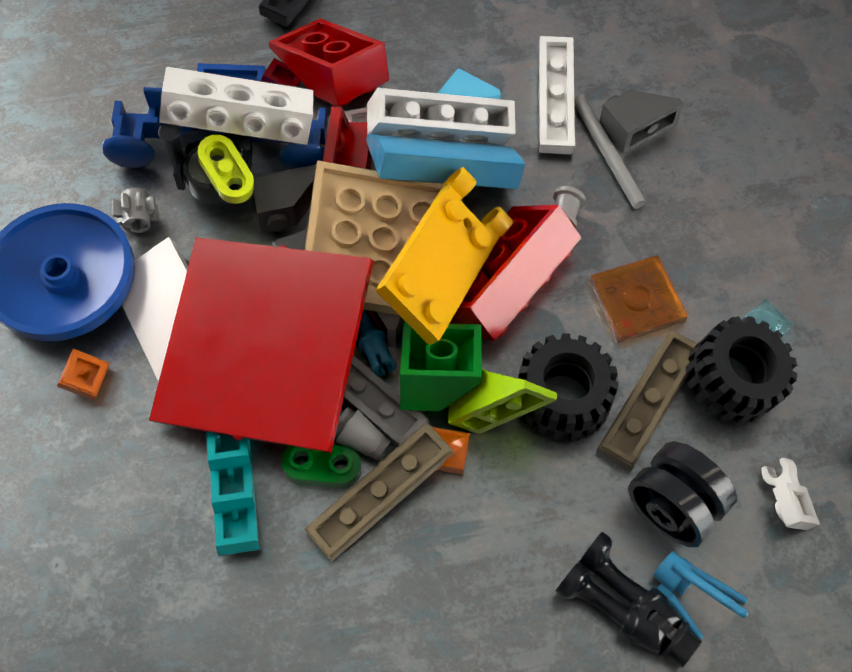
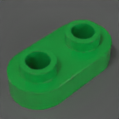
M333 445L331 453L288 446L281 458L286 478L299 485L345 489L353 486L361 475L359 455L353 449L346 446ZM299 456H306L308 458V461L303 465L294 463L295 459ZM338 460H344L348 463L344 469L334 467L335 462Z

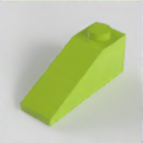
M482 369L481 383L449 405L448 423L481 434L557 401V393L526 380Z

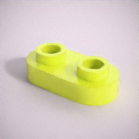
M210 135L204 138L198 146L199 163L219 196L224 201L232 204L247 201L254 191V178L232 141L222 135ZM215 155L223 157L220 161H214L211 158ZM232 184L242 186L239 190H231L229 188Z

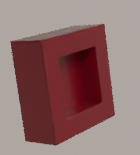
M274 58L264 72L260 82L298 88L301 80L285 63Z

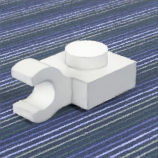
M779 459L783 469L779 477H777L773 467H762L763 479L768 484L776 486L773 488L777 500L775 508L779 518L785 523L786 527L809 530L820 525L807 488L800 486L795 463L791 459Z

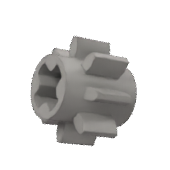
M126 189L121 193V201H112L113 217H116V223L122 225L123 229L127 232H145L151 226L150 221L159 220L155 196H149L148 192L144 189Z

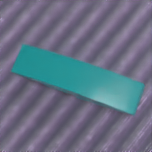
M206 432L207 461L211 478V503L215 520V545L218 556L260 550L250 439L243 438L237 441L233 436Z

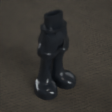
M601 532L555 591L563 598L572 599L577 597L591 603L621 626L619 634L631 644L641 645L650 651L658 653L662 660L668 656L683 668L700 646L702 640L687 629L690 625L687 621L681 625L683 619L670 605L668 597L656 588L651 590L645 589L627 577L614 565L610 559L612 540L607 534ZM589 573L613 588L630 603V606L624 605L601 589L591 580Z

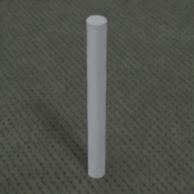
M584 95L576 96L574 98L575 108L634 209L643 207L646 204L645 198Z

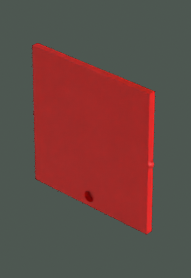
M196 237L149 421L233 436L237 441L247 438L331 453L374 261L367 257L291 249L285 245L274 247Z

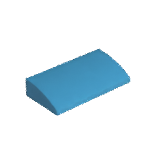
M367 134L366 138L379 179L444 183L451 174L464 167L477 181L475 186L518 189L526 165L518 152L505 145Z

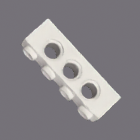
M166 67L159 123L308 144L313 117V90Z
M377 88L367 103V134L505 145L516 135L515 101Z

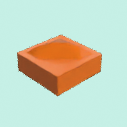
M72 349L57 387L94 401L110 363Z
M432 427L454 451V455L437 470L463 475L470 433Z

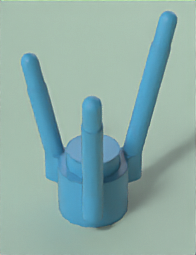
M674 551L665 558L653 574V577L661 583L657 589L668 597L670 605L683 619V623L687 621L690 624L688 627L689 631L700 640L703 639L702 633L673 594L675 591L680 595H684L693 584L740 617L746 618L748 616V611L734 601L746 604L748 602L746 596L695 567L686 558L680 557Z

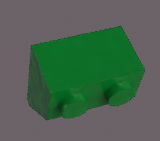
M404 323L400 366V410L441 411L481 383V325L449 324L440 341L428 345L408 323Z

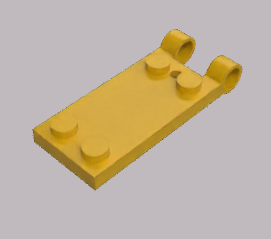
M464 167L456 170L444 182L435 200L375 290L428 345L440 341L498 238L513 223V220L501 207L491 210L480 222L461 201L462 198L477 183L475 178Z

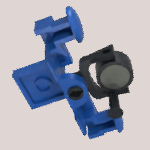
M198 63L197 71L261 81L266 68L263 65ZM144 87V95L149 106L148 114L126 113L122 101L115 100L111 119L114 127L112 137L105 139L102 143V153L110 162L120 167L135 169L149 165L155 158V151L151 145L145 142V138L164 140L174 168L173 176L178 190H185L187 182L188 188L195 198L201 202L215 204L222 203L224 200L219 196L199 163L198 146L204 138L210 135H222L229 138L238 152L242 153V158L250 171L253 154L252 142L291 143L285 145L279 153L281 163L290 170L315 165L317 160L323 161L325 148L321 144L326 143L328 122L326 108H319L318 120H312L307 145L159 123L162 88ZM215 155L211 159L214 161H220L223 159V157L220 155ZM232 184L229 188L231 190H239L240 185Z

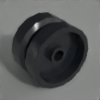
M668 442L653 457L650 463L651 467L643 468L628 486L629 496L643 517L663 535L686 547H699L714 529V521H721L737 502L736 490L720 467L702 452L684 443Z

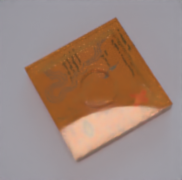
M658 255L590 275V286L617 343L685 323L688 318Z

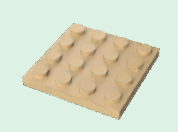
M317 160L305 250L371 258L374 263L363 309L399 315L375 290L435 200L444 183L379 179L377 171Z

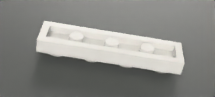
M540 36L539 153L574 154L573 37Z

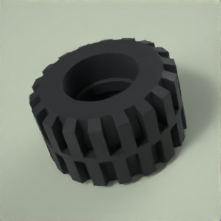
M739 316L731 317L727 322L723 320L718 323L695 346V349L690 352L688 357L690 363L686 366V375L692 376L687 383L690 390H696L697 395L694 398L698 404L704 402L708 406L705 410L711 415L715 413L720 414V420L729 422L733 418L735 424H744L747 420L750 422L758 420L791 394L794 389L792 384L797 381L798 374L792 369L797 366L796 358L790 357L789 353L793 349L789 343H783L780 339L783 335L778 330L775 332L769 329L770 324L764 321L757 324L754 317L746 316L741 320ZM729 357L738 360L748 369L753 383L743 380L735 373L730 364Z
M562 333L561 339L556 340L555 336L551 335L545 338L544 345L539 341L532 346L531 353L526 352L523 357L518 379L526 380L548 389L545 384L547 380L557 376H566L578 381L587 393V395L573 400L557 396V401L527 413L525 423L530 428L535 425L538 426L537 434L543 437L548 432L554 434L553 440L562 441L563 436H569L570 442L577 441L581 433L588 437L594 433L595 427L600 429L609 415L618 390V382L616 381L617 369L616 366H610L612 358L608 352L601 354L602 346L596 342L592 345L587 344V337L579 335L578 340L571 339L569 333Z

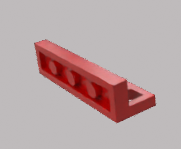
M331 107L323 161L370 170L372 156L366 142L367 122H349L342 107Z

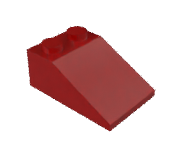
M317 19L269 41V48L293 71L308 89L313 90V94L316 97L334 106L347 105L352 99L364 93L373 92L378 86L389 81L384 42L324 19Z

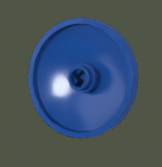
M74 203L52 204L36 208L10 222L0 231V323L8 330L24 338L38 341H62L88 333L106 322L116 313L127 298L135 273L134 254L121 227L102 211L90 206Z

